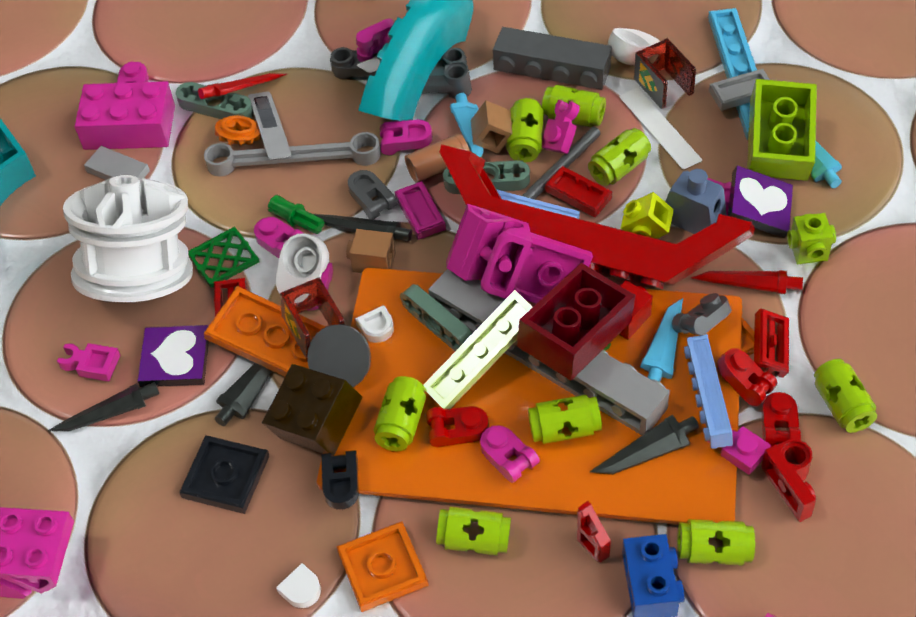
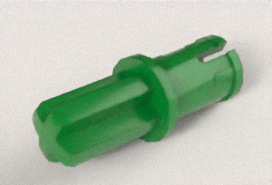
M279 195L273 196L269 201L268 211L285 219L290 226L298 225L312 233L319 234L325 225L323 219L306 211L300 203H291Z

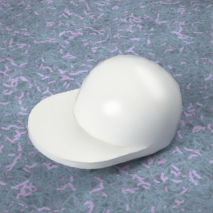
M615 28L608 40V45L612 46L611 55L619 62L628 65H635V53L644 60L649 52L661 53L665 50V45L660 40L645 32L634 29Z
M296 234L284 243L277 267L276 287L279 294L286 301L301 304L309 301L316 294L320 284L319 277L321 279V275L329 263V251L320 238L311 234Z

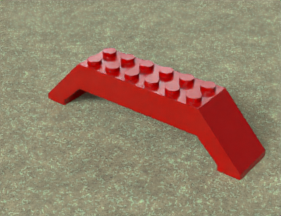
M442 144L439 152L466 205L471 204L529 223L531 233L590 251L593 258L589 268L599 273H602L604 268L611 269L610 275L621 279L633 281L634 276L642 278L641 283L651 287L663 289L665 284L673 286L752 237L755 231V227L750 221L719 214L717 222L675 244L502 199L484 169L486 160L470 151Z

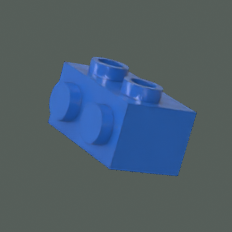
M667 534L624 538L622 558L632 616L677 617L679 603L685 601L682 580H675L674 569H678L677 552L675 547H669Z

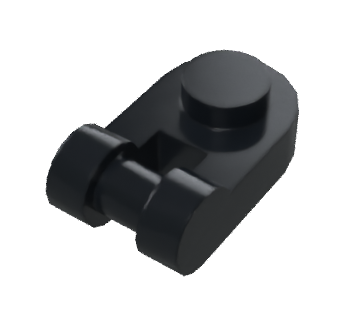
M346 451V455L333 456V453L322 454V488L326 503L334 509L343 510L350 508L355 504L359 496L357 451ZM346 469V472L334 473V470Z

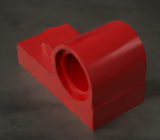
M791 439L765 449L761 468L794 516L801 522L812 516L816 503V495L812 486L808 482H803L808 476L813 452L805 442ZM788 460L796 461L799 464L789 463Z

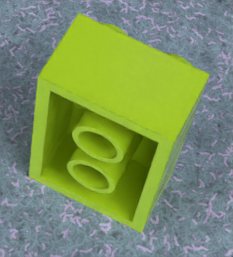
M756 79L750 97L747 169L772 178L808 181L815 164L817 84Z

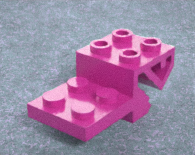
M467 204L448 254L446 267L465 281L481 279V289L486 293L506 299L515 290L525 300L537 304L580 263L589 267L593 255L590 251L531 233L529 223Z
M0 507V597L24 599L32 593V590L42 594L56 587L74 520L68 511Z

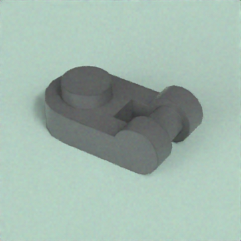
M359 170L350 175L348 179L349 193L363 208L369 219L377 218L384 209L390 210L397 206L398 203L394 194L371 171ZM377 195L380 199L373 202L371 198Z
M717 293L708 294L700 300V304L687 314H676L673 318L672 326L678 333L690 332L693 335H704L725 319L732 309L726 296L718 295Z

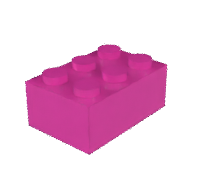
M168 81L83 84L74 126L83 150H95L100 146L108 149L169 147L175 102Z

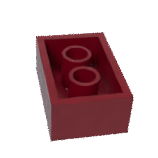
M580 263L519 319L517 347L572 381L631 323L636 295Z

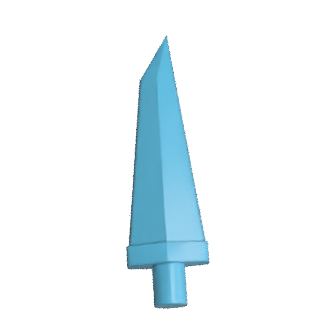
M459 93L455 97L457 103L450 104L451 113L455 117L470 152L481 157L484 153L483 148L473 144L471 119L479 110L478 105L469 103L465 93Z
M816 141L815 164L811 171V177L815 182L825 179L831 188H836L842 182L836 174L842 169V165Z
M683 298L667 308L647 353L642 359L640 367L649 372L647 377L649 379L660 382L662 377L671 379L673 376L678 332L673 329L672 321L676 314L681 313Z

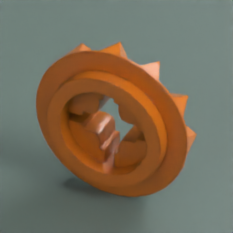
M234 115L223 118L215 124V135L219 137V141L228 142L229 145L238 144L241 147L242 144L252 145L254 141L260 140L261 133L258 124L251 118Z

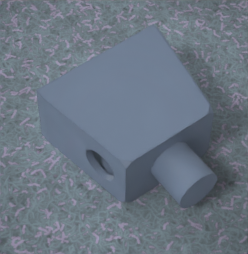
M693 169L690 172L683 171L670 189L665 201L674 209L671 224L693 234L717 222L719 214L726 215L724 188L720 184L708 180L706 171L702 169Z

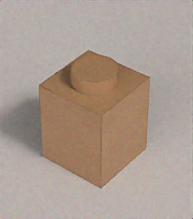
M485 100L471 119L473 144L499 153L512 134L511 110Z
M356 229L353 241L349 240L346 249V257L351 259L353 272L362 273L365 268L391 269L396 252L393 233Z

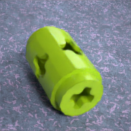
M561 85L547 87L543 96L542 109L544 115H548L549 119L555 120V105L558 100L568 104L573 100V103L580 106L577 117L572 120L573 124L590 128L593 125H601L606 109V98L600 97L599 93L577 90Z
M523 98L517 100L510 109L512 134L507 140L506 148L513 160L532 162L542 150L544 111L538 101Z
M632 128L623 131L592 155L591 161L588 163L590 174L600 185L608 186L609 184H615L647 159L648 153L651 151L650 141L639 129Z
M833 359L822 364L815 371V387L841 428H845L849 433H856L873 424L877 418V413L875 412L876 405L850 364L845 363L842 359Z
M399 376L388 385L373 429L375 441L382 448L391 451H403L412 443L426 400L425 387L418 380Z
M587 394L536 403V407L528 408L533 442L542 441L543 444L591 436L594 435V431L602 430L597 398H588ZM564 403L568 410L561 411L558 404ZM568 427L569 431L572 432L571 435L565 436L562 433V429Z
M451 506L449 510L440 509L436 544L444 545V549L466 552L473 550L476 553L498 556V552L507 553L511 518L503 517V513L482 510L475 512L472 509ZM472 522H478L479 529L484 530L483 534H477L476 540H470L469 534L464 532L465 528L471 527Z
M688 519L687 523L680 522L677 531L678 558L686 559L687 563L710 564L714 561L718 564L743 566L745 562H752L754 559V527L746 526L744 522L720 521L715 523L711 520ZM715 534L716 538L723 542V546L717 547L716 552L715 546L709 545L708 542L709 538L715 537Z

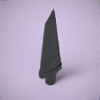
M314 214L323 219L327 226L353 233L356 232V229L393 233L394 240L410 241L412 238V230L401 228V222Z
M254 363L224 394L218 397L216 403L222 409L215 417V421L221 426H226L233 416L244 419L272 371Z
M155 382L141 388L136 383L116 395L64 420L48 431H72L135 409H140L146 406L145 400L160 393Z
M671 415L590 472L615 474L680 448L683 449L690 445L686 435L699 429V424L693 416L678 423L675 417Z

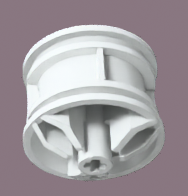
M131 175L112 177L72 194L64 202L63 212L68 222L70 234L79 240L81 247L74 253L72 258L71 281L74 288L87 297L101 301L139 302L163 297L185 286L193 275V265L189 258L188 248L178 239L177 233L186 224L185 213L188 210L186 194L171 184L146 178L139 180Z

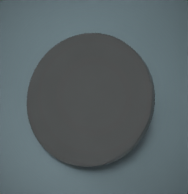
M341 324L330 325L320 330L312 339L307 355L309 369L344 379L352 387H355L362 382L369 371L371 364L370 347L365 337L355 328Z

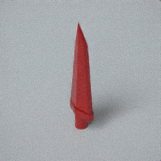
M269 73L206 85V87L198 89V95L200 99L218 97L275 80L287 74Z
M782 270L707 271L690 277L711 283L770 291L777 294H786V289L802 290L803 277L787 276V271Z

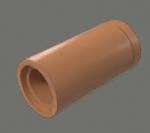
M460 133L405 156L406 167L415 183L442 173L447 168L439 152L441 144L470 151L467 142Z

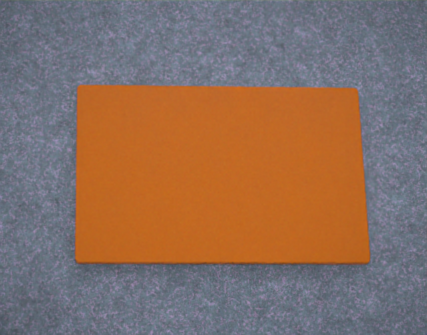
M365 268L363 270L351 327L361 333L356 325L355 318L384 305L393 319L394 332L384 342L374 343L367 340L371 352L370 368L362 382L353 387L363 398L334 455H346V451H357L359 494L577 515L578 507L589 501L597 516L603 518L679 525L680 522L687 523L688 519L711 520L715 523L735 521L737 467L721 456L723 447L712 449L710 443L705 441L703 428H706V425L701 424L699 411H702V408L697 407L695 399L698 391H693L691 378H694V375L689 374L687 362H690V358L686 359L684 347L687 346V338L700 335H693L690 332L678 333L673 376L671 379L662 377L660 381L666 389L670 390L668 409L654 425V427L671 415L675 417L678 423L693 416L699 424V429L686 435L690 445L683 449L680 448L615 474L590 472L591 470L642 436L600 411L602 430L594 431V435L543 444L542 441L533 442L528 408L536 407V403L575 397L576 395L506 353L484 373L451 409L467 406H476L483 409L488 416L489 427L500 425L508 428L526 446L531 447L536 452L540 463L532 469L527 467L521 472V477L514 483H511L485 458L481 451L480 440L443 447L432 446L429 441L431 426L427 424L426 412L431 408L441 406L426 391L424 392L426 400L412 443L403 451H391L382 448L375 441L373 429L388 385L399 376L414 378L424 385L455 351L416 319L404 307L400 299V294L413 284L418 285L429 294L428 289L443 273ZM646 289L653 296L651 316L629 340L620 335L615 337L610 342L611 346L606 352L621 363L630 364L637 372L648 377L649 372L642 369L640 365L667 308L683 298L681 313L687 314L700 304V300L708 294ZM723 295L727 297L732 311L706 334L708 335L732 430L737 432L739 394L722 377L718 370L717 362L719 357L731 348L741 350L742 299L738 296ZM527 301L532 307L536 305V303ZM564 403L558 404L561 411L568 410ZM455 424L445 425V428L448 430L455 429ZM568 427L562 429V433L565 436L571 435L572 432L569 431ZM513 455L507 460L514 461L517 457ZM322 459L317 476V486L320 490H323ZM346 469L334 470V473L346 472Z

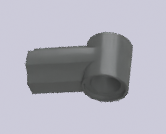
M453 61L444 68H434L422 93H448L454 99L457 94L465 93L468 97L472 91L468 65L462 61Z

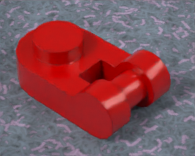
M731 348L718 359L717 367L722 377L751 406H759L766 399V394L771 393L777 386L778 382L775 376L769 372H763L740 349Z
M771 393L763 403V440L771 444V447L791 439L801 440L797 403L787 393ZM776 428H786L787 431L776 430Z
M476 406L446 410L441 407H435L426 412L427 424L431 426L429 441L434 447L479 441L482 433L489 428L486 412ZM455 424V429L448 430L445 428V425Z

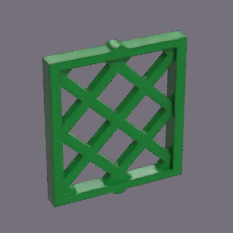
M235 227L188 251L189 258L196 266L198 273L203 276L211 288L214 287L215 281L227 280L260 262L249 246L248 241L242 237ZM233 236H236L241 243H231ZM214 246L224 247L222 254L212 253ZM229 248L238 249L236 256L226 254ZM243 250H247L251 258L241 257ZM195 257H205L203 264H199ZM210 258L220 259L218 265H208ZM224 260L234 261L232 268L222 267ZM205 271H215L213 278H209Z

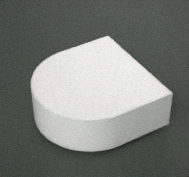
M384 305L355 318L359 330L370 342H384L394 332L393 319Z
M303 563L276 587L278 593L292 606L297 608H306L313 605L321 594V586L317 576Z

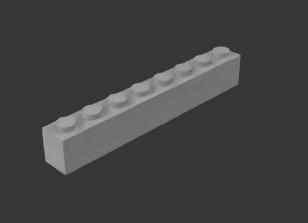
M449 269L428 289L429 295L465 324L472 334L506 300L483 291L480 280L465 281ZM517 340L505 352L576 396L587 394L588 398L596 397L600 411L640 435L650 431L668 409L670 390L666 389L661 382L640 374L630 364L621 363L609 356L604 349L572 381L517 347Z

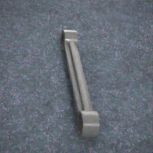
M370 132L358 133L350 142L289 146L292 153L291 157L272 160L268 158L265 148L233 151L231 146L225 143L213 144L204 152L207 169L214 176H226L233 172L237 166L352 158L355 163L368 166L376 163L381 156L379 139ZM364 146L374 147L372 150L367 152L357 151L359 148ZM218 157H228L223 162H212L214 159Z

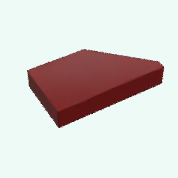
M586 501L578 507L577 541L597 562L602 563L610 557L611 540L589 501Z

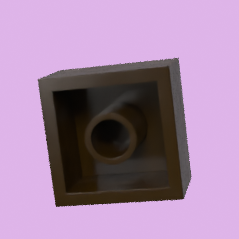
M292 364L262 424L282 440L323 454L333 453L334 456L363 397L344 379Z

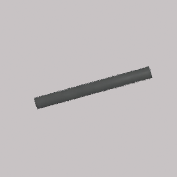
M594 126L588 130L570 148L569 153L564 154L522 196L536 199L545 190V184L562 166L568 168L601 135L600 130Z

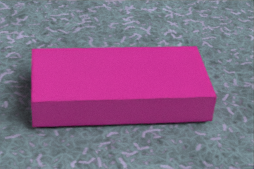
M422 181L395 191V198L418 240L446 230V223Z

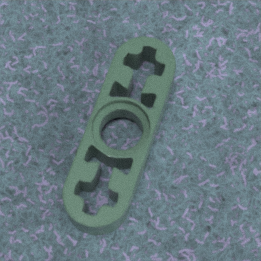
M194 82L183 83L176 89L178 104L184 110L218 119L234 115L248 118L253 117L254 112L251 100L247 96L230 92L218 97L200 99L198 89L206 87V85ZM212 100H221V103L216 106L207 105Z
M523 161L485 162L484 164L486 173L495 176L491 181L497 190L518 191L526 188L530 183V168ZM446 168L443 172L445 189L449 193L460 194L448 168ZM500 174H504V179H500ZM513 174H519L520 177H514Z
M413 284L400 294L404 307L454 351L472 335V332L465 324L418 285Z

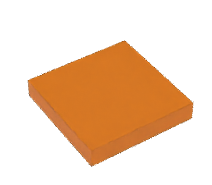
M402 521L336 546L361 612L429 586L427 577Z

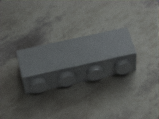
M502 26L493 47V67L497 71L603 90L611 68L612 46Z

